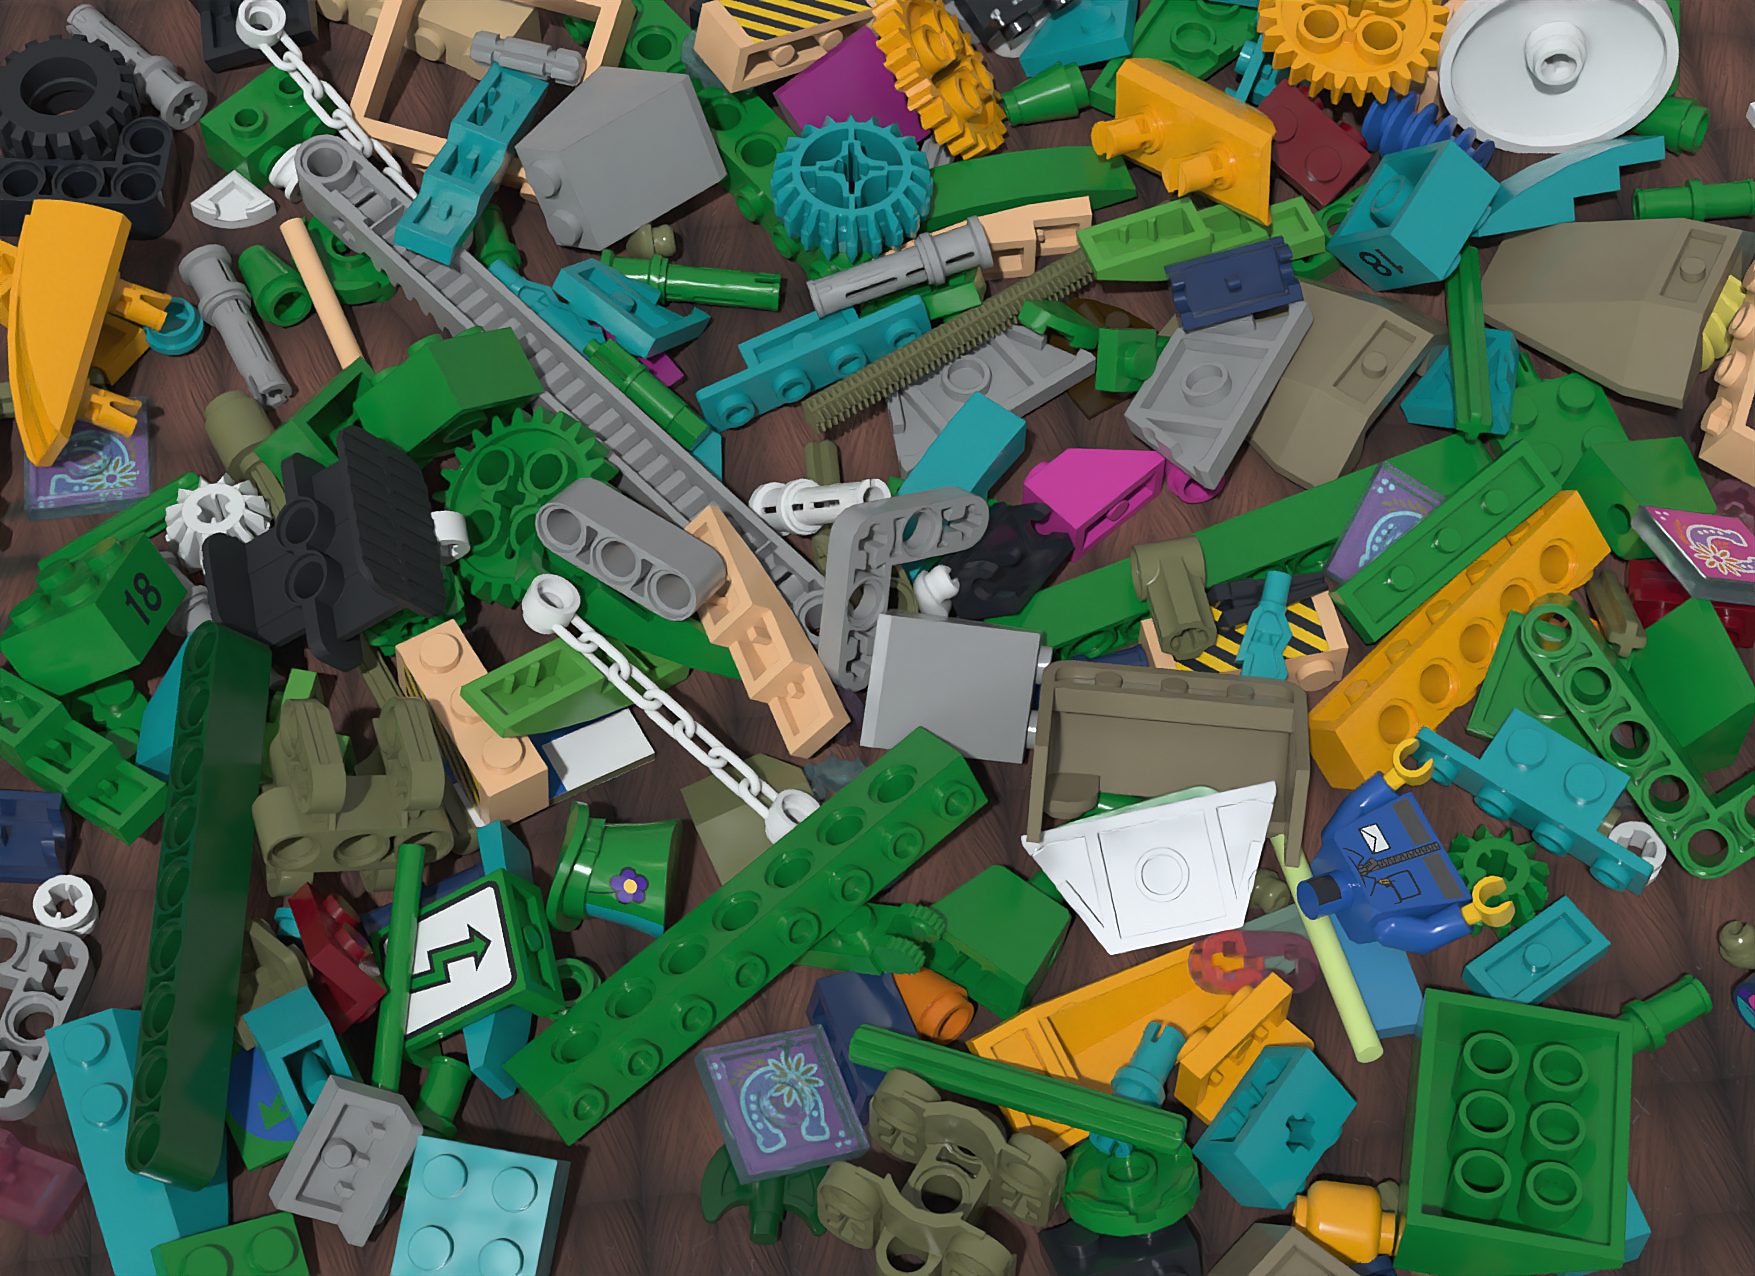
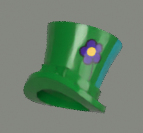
M573 801L569 809L566 833L547 901L546 918L548 926L554 931L569 932L576 929L582 919L591 920L595 917L632 928L658 939L665 933L682 845V820L675 818L639 823H605L606 818H589L587 803Z

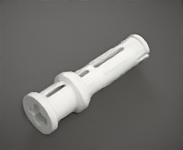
M796 479L788 482L786 485L777 482L760 485L753 492L748 508L780 537L787 536L790 533L804 536L817 532L824 524L834 523L837 516L845 508L864 503L863 498L866 499V502L890 498L891 494L887 485L880 479H871L872 481L865 479L861 482L835 483L820 486L812 480ZM776 506L777 513L766 514L764 512L766 507Z

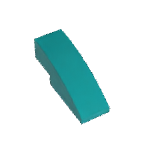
M975 391L930 445L895 496L946 486H958L980 496L987 503L988 490L1025 450L1027 422L978 391ZM917 513L909 518L904 527L903 542L907 541L916 529L918 522ZM942 518V523L950 526L951 521ZM942 555L901 564L912 587L915 578L923 570L928 571Z

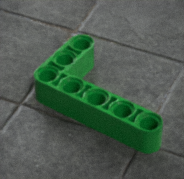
M1547 593L1538 597L1529 606L1521 626V639L1527 652L1605 760L1631 777L1626 789L1680 864L1691 875L1702 879H1715L1726 875L1754 857L1755 817L1747 810L1746 803L1755 795V770L1716 794L1580 604L1571 596L1563 593ZM1547 612L1561 614L1569 621L1572 633L1564 640L1551 642L1538 634L1535 620ZM1584 667H1597L1608 675L1611 686L1601 694L1589 695L1582 692L1576 686L1574 674ZM1635 721L1647 729L1650 738L1643 746L1626 748L1615 740L1612 729L1621 722ZM1674 775L1686 783L1689 791L1682 799L1675 802H1667L1659 799L1653 793L1651 784L1661 776ZM1712 829L1725 837L1727 846L1717 854L1704 855L1697 852L1689 840L1698 831Z

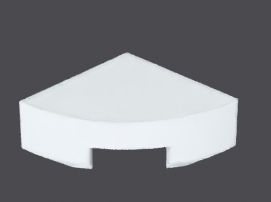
M235 170L190 203L194 217L206 224L219 228L237 229L260 224L277 214L274 201Z

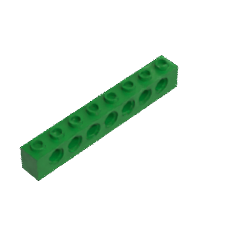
M631 0L636 8V12L618 68L689 75L727 172V175L714 185L721 184L734 197L736 205L743 216L751 222L756 220L770 234V238L778 252L785 258L792 257L806 271L808 279L812 281L874 259L868 252L858 253L852 264L846 253L837 252L828 261L823 253V247L820 246L806 253L801 243V238H788V234L784 229V223L778 222L777 216L774 213V198L771 197L770 180L773 178L777 154L784 152L788 137L798 136L751 88L734 93L729 92L693 49L696 33L663 0ZM564 14L563 22L571 38L577 44L585 43L589 47L596 22ZM849 188V193L854 194V192ZM883 246L880 255L892 249Z
M921 726L917 727L502 1064V1068L533 1111L568 1146L572 1145L974 814L988 800L963 755Z

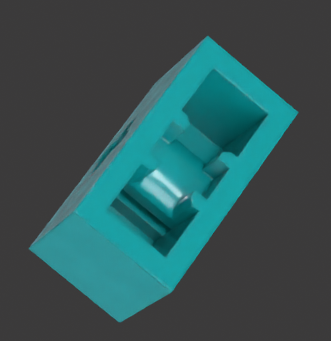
M1265 1046L1191 1151L1241 1206L1285 1210L1287 1205L1295 1200V1196L1300 1195L1304 1190L1307 1176L1324 1151L1339 1139L1343 1129L1342 1125L1357 1105V1102L1309 1047Z

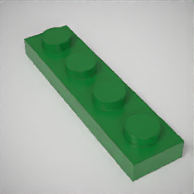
M1523 438L1516 441L1330 591L1328 595L1366 644L1376 642L1563 488L1526 439Z

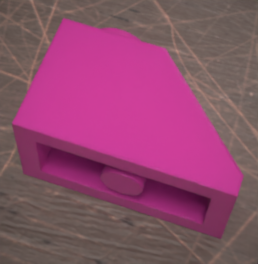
M1068 448L1050 463L1043 461L1029 472L1023 482L1022 504L1038 502L1051 508V512L1044 519L1039 521L1031 520V525L1034 530L1042 535H1048L1051 532L1068 533L1074 549L1066 558L1074 564L1161 494L1165 458L1157 451Z

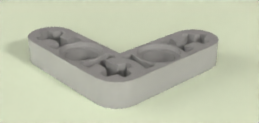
M946 486L855 504L845 508L837 516L829 536L817 654L832 683L848 691H859L869 685L878 614L887 610L892 565L958 552L973 547L982 538L989 521V508L983 498L958 486ZM917 513L918 522L912 536L903 542L904 527L909 518ZM942 518L951 521L950 526L942 523ZM863 584L864 592L859 605L854 611L848 613V602L853 591Z
M0 915V938H11L18 944L12 958L4 963H0V987L13 990L0 1019V1083L8 1084L17 1069V1075L23 1084L21 1090L10 1089L6 1093L5 1098L0 1097V1120L16 1121L27 1117L35 1111L42 1101L55 1071L46 1035L36 1040H26L18 1036L17 1032L20 1023L28 1015L36 1012H46L54 1017L53 1027L77 1020L94 981L95 967L87 946L79 937L71 933ZM66 956L71 957L75 969H63L59 973L54 985V978L50 972L49 965H61ZM53 985L60 1001L54 996L49 995ZM11 1051H13L18 1056L22 1057L19 1066L17 1065Z

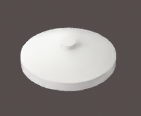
M1466 0L1452 16L1443 32L1439 43L1440 51L1437 60V70L1441 95L1446 108L1451 115L1457 117L1458 124L1464 130L1468 127L1474 128L1476 130L1475 138L1485 142L1487 139H1491L1494 141L1496 148L1514 153H1563L1579 146L1614 139L1646 118L1664 98L1672 84L1678 65L1679 46L1672 13L1665 0Z

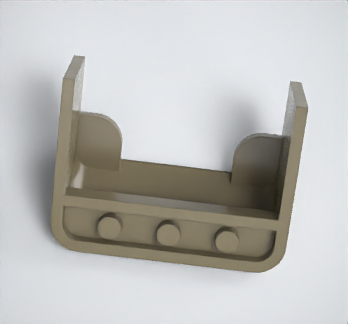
M1076 660L1057 661L1047 665L1042 673L1026 842L1040 843L1043 812L1058 819L1077 818L1083 812L1089 811L1096 806L1098 792L1155 797L1193 785H1208L1220 792L1275 781L1277 794L1266 838L1284 834L1285 866L1298 868L1310 777L1306 692L1292 682L1274 678Z

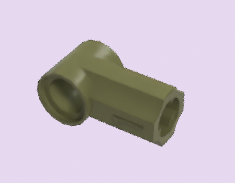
M1188 536L1131 545L1130 566L1135 593L1140 602L1147 601L1161 652L1170 653L1177 660L1199 657L1205 649L1216 644L1217 628L1205 593V566L1198 538L1196 536Z

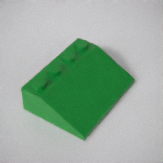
M1426 988L1413 1033L1392 1268L1437 1276H1526L1622 1268L1625 1260L1634 1022Z

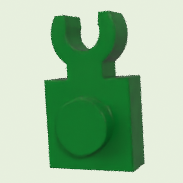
M1099 328L1095 390L1110 392L1139 391L1144 381L1153 375L1157 360L1171 336L1156 335L1155 329Z

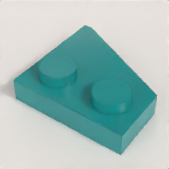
M1074 0L1061 11L1051 15L1020 54L1019 61L1026 77H1033L1058 61L1063 66L1072 62L1082 66L1130 55L1138 0Z
M593 258L562 268L551 288L569 301L568 305L574 313L584 319L595 321L614 335L615 342L630 354L641 356L644 359L700 337L711 318L707 313L696 307L693 308L690 315L683 317L656 304L661 294L660 290L641 281L631 279L618 270Z
M1485 328L1493 427L1489 433L1506 435L1511 424L1520 349L1513 331ZM1449 344L1400 404L1408 423L1456 429Z

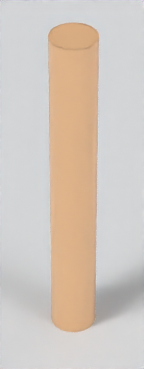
M293 218L284 222L280 226V230L340 365L344 369L359 356L364 359L363 354L302 218Z

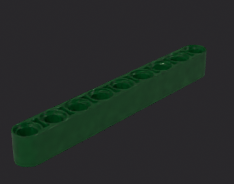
M211 620L201 623L192 633L185 647L182 662L125 1147V1163L130 1172L191 1192L201 1191L209 1184L219 1166L222 1153L255 831L252 804L258 797L272 665V651L269 645Z

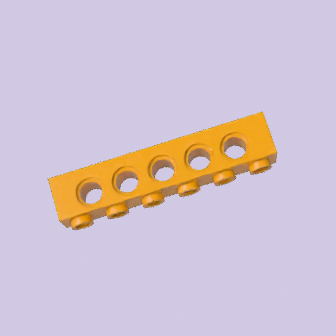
M1560 490L1413 610L1308 713L1309 752L1332 788L1355 790L1377 771L1386 774L1394 767L1393 753L1400 742L1406 739H1414L1422 726L1436 733V727L1455 708L1466 704L1475 696L1477 692L1476 687L1486 677L1510 609L1526 615L1529 606L1538 597L1547 593H1563L1568 595L1572 590L1584 585L1591 579L1594 574L1593 569L1611 552V549L1577 490ZM1547 612L1540 615L1537 619L1548 622L1555 612Z

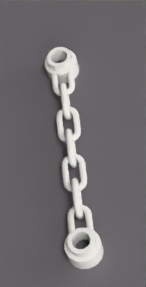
M244 0L239 7L236 20V31L241 40L251 48L261 49L278 69L287 71L302 88L306 103L328 127L337 129L344 139L365 159L369 158L373 154V149H375L389 166L384 168L382 174L396 187V184H398L409 199L414 201L418 194L402 177V170L398 162L380 142L368 138L352 119V111L348 104L330 84L318 80L315 74L303 62L302 52L283 30L286 14L281 4L276 0ZM261 24L265 26L268 30H257L251 27L250 25ZM279 40L289 49L283 55V61L271 49V46L275 45ZM297 68L305 76V78L298 72ZM323 91L339 107V109L333 112L332 118L316 101L323 97ZM348 128L355 134V136L359 139V141H358V140L354 137V135L348 130ZM471 231L462 245L467 252L473 240V231Z
M542 574L532 581L522 600L523 618L527 625L542 634L556 633L573 649L582 653L607 680L612 682L637 706L644 709L645 713L656 724L676 739L702 764L709 767L710 771L761 815L765 819L766 835L773 844L820 807L813 797L800 790L788 789L778 794L766 782L761 780L737 755L726 748L701 724L694 721L692 716L674 699L662 691L638 668L630 664L621 652L576 614L580 606V595L568 580L554 574ZM570 622L583 633L579 639L565 629ZM598 647L616 661L610 668L592 653ZM630 675L647 690L643 697L626 683ZM663 704L681 719L675 725H672L657 711ZM694 733L712 747L708 755L690 740ZM728 762L746 777L740 783L722 769ZM760 791L773 802L769 809L755 798Z

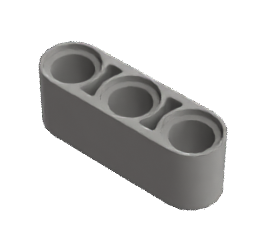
M580 478L572 482L544 504L536 514L535 527L537 535L543 545L549 550L668 620L682 621L690 617L718 592L725 583L726 570L724 562L718 552L712 547L593 478Z

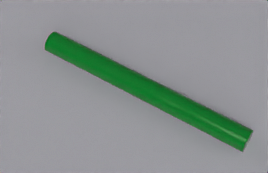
M401 844L398 847L383 977L387 992L381 997L371 1081L372 1087L397 1094L399 1092L426 852L425 847L417 844Z

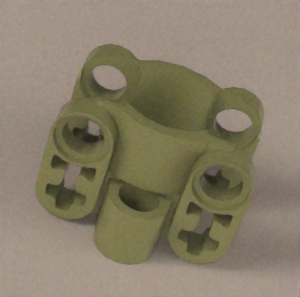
M419 696L392 697L385 701L380 717L372 719L378 745L369 757L354 766L355 776H346L329 709L316 698L285 700L280 714V731L271 743L269 752V763L274 780L272 784H259L258 797L252 804V816L255 824L254 842L265 886L271 897L292 896L307 881L312 885L314 872L359 871L363 886L368 893L394 891L399 845L417 844L425 847L424 865L440 860L451 851L454 846V837L442 800L445 786L443 762L428 711L422 698Z
M888 1070L869 1102V1131L877 1144L887 1152L907 1162L916 1163L917 1166L901 1193H899L890 1174H887L885 1179L860 1166L857 1167L847 1162L834 1160L817 1188L818 1217L820 1222L833 1235L858 1248L871 1249L877 1240L876 1276H1015L1017 1255H1011L1001 1243L977 1228L976 1225L987 1206H996L1023 1223L1036 1227L1046 1226L1064 1193L1067 1173L1065 1159L1052 1146L1028 1134L1015 1133L1006 1143L1005 1128L1000 1119L990 1111L972 1108L952 1101L942 1102L935 1089L919 1077L903 1070ZM958 1146L967 1148L976 1156L963 1153L959 1150ZM944 1196L956 1202L958 1207L952 1212L938 1214L931 1212L924 1204L933 1197ZM901 1254H912L918 1256L925 1264L915 1272L904 1273L892 1267L890 1261Z

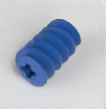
M1390 87L1386 103L1381 104L1376 98L1373 101L1365 117L1361 135L1368 144L1365 149L1369 151L1379 150L1381 158L1386 154L1452 139L1483 169H1485L1492 157L1495 143L1491 139H1487L1476 150L1472 148L1476 137V130L1474 128L1468 127L1457 138L1453 136L1458 123L1457 117L1449 115L1439 125L1434 124L1439 112V106L1435 103L1428 104L1420 113H1417L1416 109L1420 101V94L1416 91H1411L1399 101L1397 100L1399 93Z

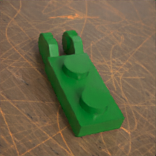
M864 903L791 964L839 971L853 970L856 973L878 976L882 972L915 975L925 963L926 956L923 955L924 951L920 950V946L915 945L914 942L924 943V941H927L928 943H935L945 931L946 924H944V919H941L940 914L920 904L916 906L913 903H903L899 907Z

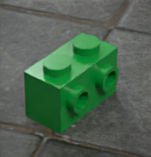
M275 65L271 66L199 120L208 158L228 174L234 170L237 171L259 190L270 184L269 175L273 167L289 149L314 136L325 134L334 136L339 132L337 129L328 127L306 103L302 88L287 71L280 70ZM297 68L298 72L305 78V76ZM323 91V97L316 101L332 118V114L337 109V106L326 92Z

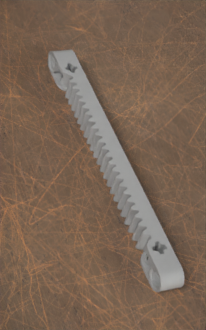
M325 134L314 136L300 145L296 151L294 162L302 200L307 209L354 252L360 254L365 252L371 258L378 272L384 269L391 284L394 287L400 284L407 299L410 301L416 299L422 312L426 316L431 313L438 327L442 331L447 328L452 338L474 326H482L485 332L511 327L545 391L529 403L533 413L538 406L544 407L554 415L559 411H563L596 433L595 438L610 449L605 459L615 465L619 471L610 480L621 491V494L624 496L628 495L634 502L682 530L709 504L719 507L759 560L818 654L819 636H815L811 631L820 628L825 584V577L462 246L448 266L393 243L397 223L413 201L347 141L338 136ZM850 601L848 602V613L854 611Z

